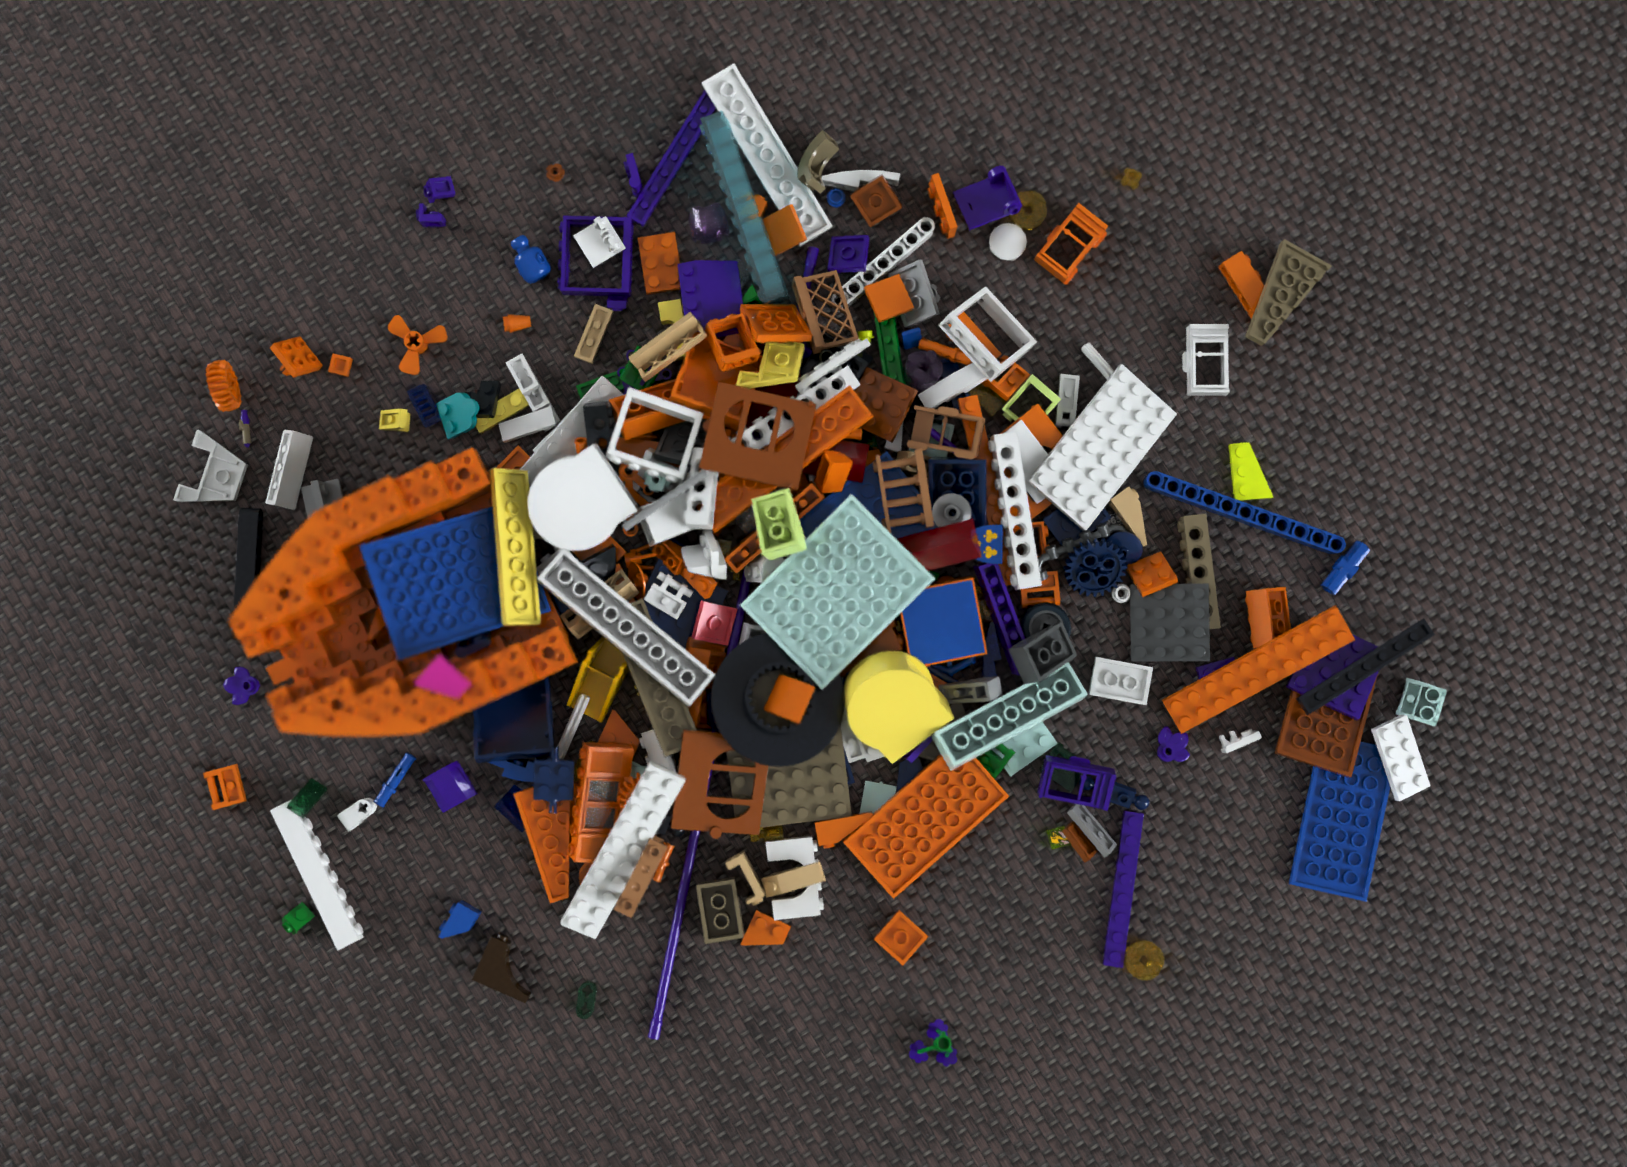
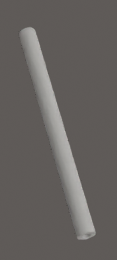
M702 469L622 524L623 528L626 531L708 476L705 470Z

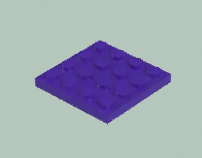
M1353 635L1354 641L1291 674L1286 688L1303 695L1378 646ZM1379 671L1324 706L1356 721L1359 720Z

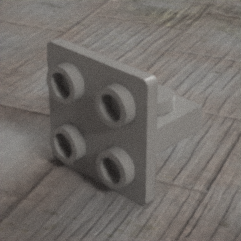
M339 479L325 482L320 480L310 481L311 485L301 488L308 518L315 511L343 498Z

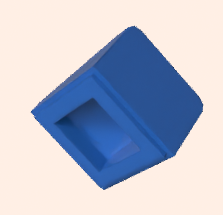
M919 327L901 333L904 349L919 346V342L922 339Z

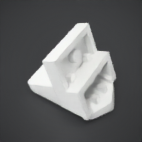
M703 529V535H700V544L681 548L685 566L690 573L725 580L727 564L719 542L715 540L711 529Z

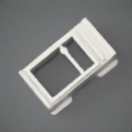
M1190 324L1186 328V352L1182 354V369L1184 372H1187V396H1226L1230 392L1228 370L1229 324ZM1195 343H1220L1221 353H1202L1201 351L1195 353ZM1196 356H1221V385H1196Z

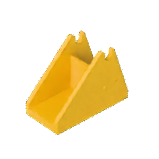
M601 637L588 651L586 659L581 664L567 706L574 709L579 695H588L590 700L584 714L600 723L603 722L629 671L622 652L605 637Z

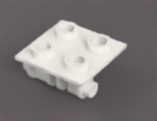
M600 216L596 217L593 220L595 223L573 235L593 268L626 249L606 216L603 218Z

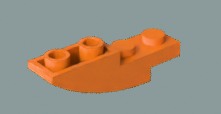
M670 540L654 545L651 552L657 553L656 557L663 560V564L675 576L681 575L704 599L711 597L718 583L711 577L690 573L685 566L681 554V546Z

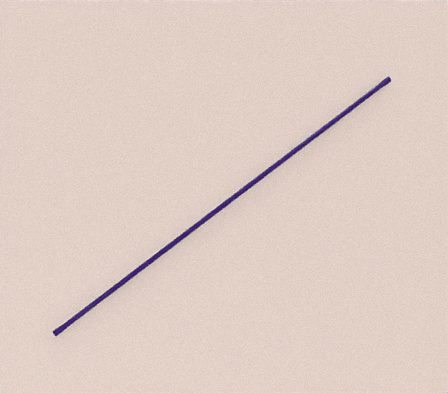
M808 247L803 277L812 276L819 253V249L816 247ZM812 282L806 283L808 289L811 288ZM754 516L752 531L757 528V526H756V521H755V516ZM744 570L736 605L737 613L726 656L739 643L745 610L740 605L748 598L751 582L746 581ZM711 728V732L719 733L715 729ZM710 770V774H709V782H708L707 796H708V791H709V786H710V781H711V776H712V771H713V770ZM690 831L656 1004L648 1033V1038L659 1040L662 1018L700 831Z

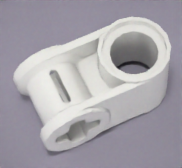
M360 799L337 815L348 832L359 826L376 811L377 804L373 802L374 799ZM365 804L368 805V807L366 808V810L363 809V807L365 806Z

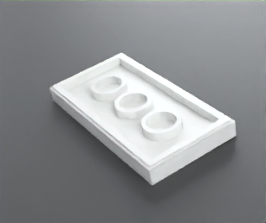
M1019 420L1004 433L1017 432L1026 491L1038 504L1045 497L1027 481L1048 454L1025 423ZM1002 449L1000 452L1001 456L1007 459L1008 452Z

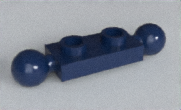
M1086 775L1087 779L1084 782L1083 790H1091L1094 788L1095 781L1093 777ZM1117 782L1114 783L1110 802L1126 808H1130L1131 803H1134L1135 807L1139 810L1146 809L1150 803L1146 795L1140 794L1135 796L1136 789Z

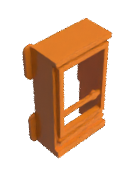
M1078 203L1061 225H1057L1049 234L1047 243L1036 255L1034 261L1066 285L1078 271L1076 267L1091 248H1097L1106 237L1108 225ZM1070 221L1093 238L1088 245L1073 235L1069 229L1065 228ZM1062 231L1084 247V250L1068 270L1045 253Z

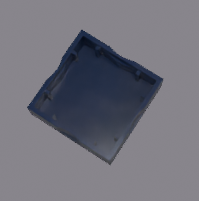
M549 676L472 710L474 716V757L477 763L551 756V746H554L555 754Z

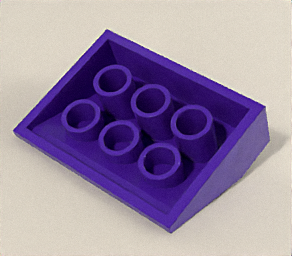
M694 260L677 264L684 316L691 312L705 330L706 324L712 319L719 320L726 318L730 314H741L740 305L743 304V296L737 261ZM736 327L715 333V336L718 338L738 334L739 332Z

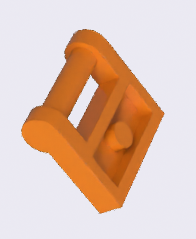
M1003 355L999 359V362L1002 364L1009 357ZM1017 363L1012 364L1008 368L1009 371L998 382L995 380L990 382L986 379L981 384L992 389L1007 402L1030 376Z
M1048 571V578L1041 581L1042 586L1020 589L1021 608H1028V606H1034L1039 603L1060 605L1058 571ZM1053 591V596L1027 598V593Z
M238 764L203 773L204 779H207L213 803L211 805L212 811L247 801ZM217 775L224 798L223 802L220 801L216 781L214 778V776Z

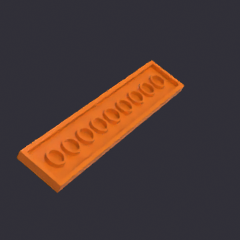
M850 385L815 410L803 468L821 456L824 451L832 448L873 418L872 413ZM794 426L776 439L774 452H779L788 446L794 435ZM769 445L764 447L762 450L768 451ZM729 475L723 477L717 482L713 522L714 533L752 506V499L767 495L778 486ZM698 504L696 506L698 511H700L703 508V504Z
M1335 605L1162 699V702L1182 734L1349 644L1355 638Z

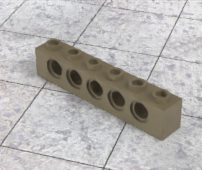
M1206 514L1182 516L1179 518L1180 521L1177 522V528L1182 536V540H1180V550L1184 552L1182 567L1184 571L1186 570L1187 575L1184 583H1209L1210 629H1218L1221 626ZM1190 530H1194L1197 533L1196 540L1190 538ZM1193 549H1197L1199 551L1200 555L1198 559L1193 558ZM1195 568H1199L1202 571L1200 578L1194 575Z

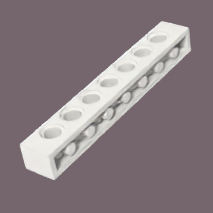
M839 366L832 371L833 375L829 378L823 376L816 381L817 385L813 388L808 386L801 390V395L796 400L812 401L816 404V409H818L849 385L855 390L860 386V383L849 366L844 368ZM832 381L838 382L840 388L834 389L831 384ZM816 391L823 393V400L816 397ZM776 407L768 412L769 416L763 419L760 416L754 420L752 427L747 429L745 426L742 443L745 447L761 450L769 445L772 430L768 427V422L775 421ZM784 411L782 412L777 438L794 426L792 420L784 417ZM753 431H756L760 434V440H754L752 438ZM728 437L733 443H735L736 437H734L733 439Z
M1017 432L996 434L990 437L988 447L989 451L993 454V460H991L992 470L996 472L994 484L995 489L999 491L1000 498H998L997 502L999 509H1002L1003 515L1001 517V525H1003L1006 534L1004 536V545L1008 548L1009 552L1007 564L1011 567L1012 571L1010 582L1015 590L1042 586ZM1002 449L1008 452L1007 459L1001 456L1000 452ZM1005 468L1011 471L1010 478L1004 475ZM1008 487L1014 490L1015 494L1013 497L1008 496ZM1012 506H1014L1018 511L1016 517L1012 516L1010 513V508ZM1015 525L1021 529L1019 536L1013 532ZM1018 545L1024 548L1022 555H1019L1016 551ZM1021 564L1027 567L1025 574H1022L1019 570Z

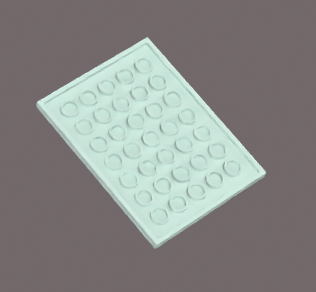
M852 494L805 540L807 550L791 554L740 605L822 690L935 580Z

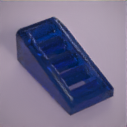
M425 384L407 391L425 428L441 421L435 402ZM424 392V395L419 396L417 398L415 397L416 395ZM425 399L428 400V402H426V403H424V404H421V405L418 404L419 402H421V401H423V400H425ZM431 406L432 409L422 412L423 409ZM435 413L436 416L425 419L426 416Z

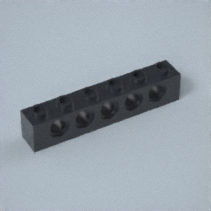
M608 401L584 403L583 411L587 445L589 447L595 442L597 443L596 440L599 438L605 439L607 445L599 446V448L606 456L614 432V426H610V418H613L612 407H608ZM602 419L605 426L597 427L594 421ZM609 461L617 475H619V465Z

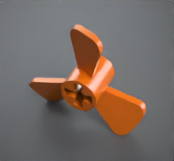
M395 315L388 324L389 332L404 339V344L408 348L399 364V369L403 373L418 375L420 373L419 354L427 350L428 344L444 343L448 338L446 328L442 325L436 326L423 335L417 331H410L400 315ZM415 338H417V342L420 343L418 346H416L415 344L411 345V342L413 343Z

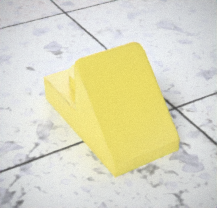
M401 408L382 410L379 429L409 432L411 415L407 413L406 409Z

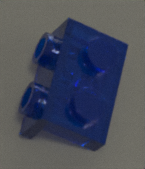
M513 785L509 792L494 807L523 833L525 827L514 797V793L522 789Z

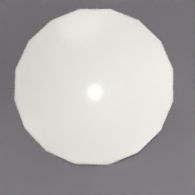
M1001 224L992 231L989 239V248L998 258L1014 261L1026 249V235L1015 224Z

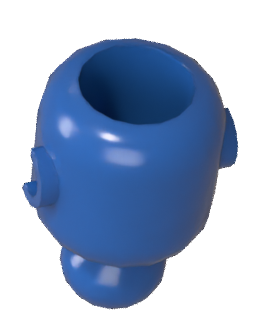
M521 235L511 241L512 248L518 252L514 263L524 281L532 284L546 277L551 271V266L540 247H530L528 238L525 235Z

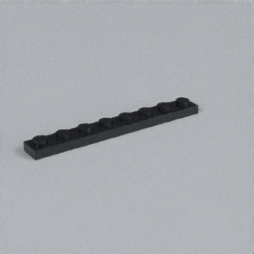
M1422 619L1296 699L1305 713L1309 715L1435 634L1425 619Z

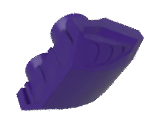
M455 761L423 779V782L426 783L443 813L478 794L459 761Z

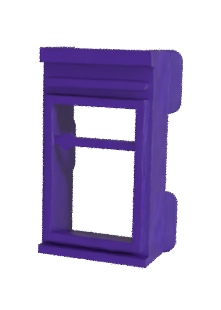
M1046 755L1037 789L1039 798L1044 797L1108 811L1116 772L1114 768L1091 764L1090 760L1086 758L1071 756L1070 759ZM1054 768L1083 773L1081 775L1082 780L1078 795L1049 789ZM1086 774L1096 776L1091 797L1081 796L1084 782L1087 779Z

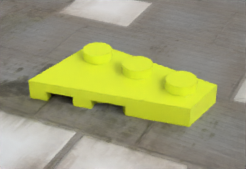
M1250 443L1229 444L1234 499L1245 501L1274 498Z

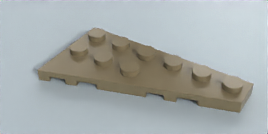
M1285 239L1282 240L1245 337L1260 346L1264 345L1332 265Z

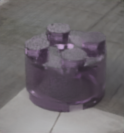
M713 203L702 208L696 206L690 209L691 213L688 215V222L694 242L700 240L701 244H709L722 240L721 236L726 234V237L729 235L730 231L725 209L721 207L720 203Z
M921 350L909 354L903 368L905 385L918 391L917 395L939 382L943 373V364L936 352L932 350Z

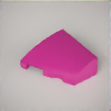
M439 655L414 683L416 686L456 699L472 685L442 655Z

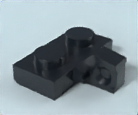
M481 381L480 389L475 390V393L464 392L478 402L479 412L476 414L477 418H495L501 388L499 381Z

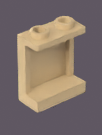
M743 850L728 858L725 863L730 870L740 865L754 891L753 894L746 898L747 905L752 903L754 906L762 902L765 891L745 851Z

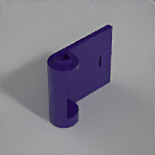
M997 166L988 172L987 179L953 192V196L969 230L1008 215H1015L1022 207L1019 196L1004 166Z

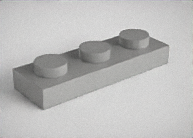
M1074 804L1067 812L1068 815L1104 858L1110 855L1117 846L1115 841L1084 805Z

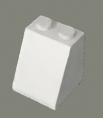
M685 491L640 522L650 547L694 530L690 529L683 521V513L687 511ZM654 502L641 506L636 512V514L640 513Z

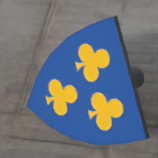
M986 525L976 528L982 557L976 558V560L984 563L1002 564L1003 525Z

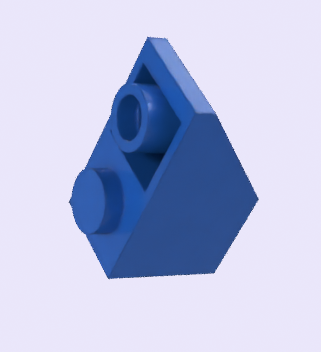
M463 900L457 904L454 903L449 910L451 915L448 921L444 920L439 928L441 933L438 937L442 939L471 930L482 911Z

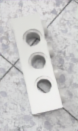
M693 447L689 458L691 471L687 474V480L699 472L703 448ZM705 470L708 476L690 487L689 491L685 494L687 511L683 513V521L690 529L713 530L718 473ZM700 485H705L703 491L697 492V488ZM698 504H703V508L700 511H695Z

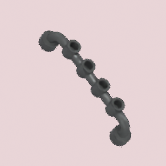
M1101 523L1096 526L1097 531L1090 533V530L1080 532V538L1077 540L1069 537L1062 540L1063 546L1056 548V545L1045 547L1046 553L1037 558L1041 581L1048 578L1046 569H1042V564L1045 561L1056 559L1063 553L1074 551L1073 547H1080L1079 542L1086 545L1087 539L1092 543L1095 538L1107 537L1112 532H1127L1126 529L1119 524L1108 526L1107 523Z

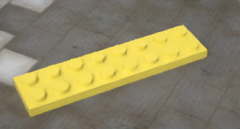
M493 468L490 469L502 626L541 625L533 525L528 511V495L530 491L528 470Z

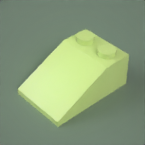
M788 488L752 499L763 556L772 560L807 550L803 529Z

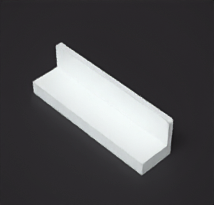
M292 430L283 431L266 504L291 510L296 509L313 436Z

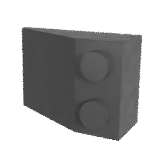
M1062 621L1021 640L1008 649L1024 684L1042 681L1077 656Z

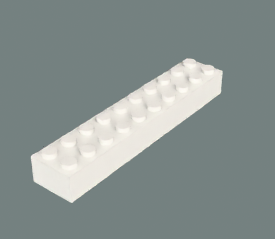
M564 549L537 578L538 583L686 706L690 707L714 679L715 674Z

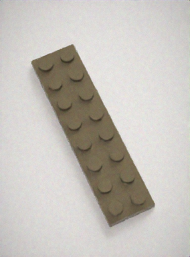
M643 598L629 603L652 622ZM622 652L664 757L666 758L680 752L682 744L681 733L683 730L697 731L688 707Z

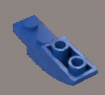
M517 759L513 761L488 762L504 768L503 777L518 781L534 782V761L529 760L526 766H524L525 762Z

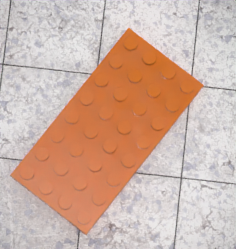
M940 754L875 811L870 819L843 840V843L894 899L1004 802L1009 795L977 758L950 771Z

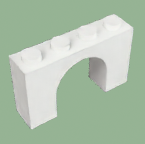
M812 836L766 840L768 862L789 859L798 861L802 865L819 862V859L814 858V852L818 850L817 841L813 840ZM821 882L807 886L801 893L795 896L772 898L774 920L820 915V910H824L823 898H819L818 891L822 890Z

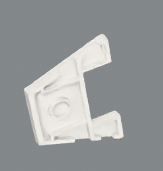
M197 430L191 446L210 452L198 490L178 484L173 500L177 502L236 501L248 464L204 432Z

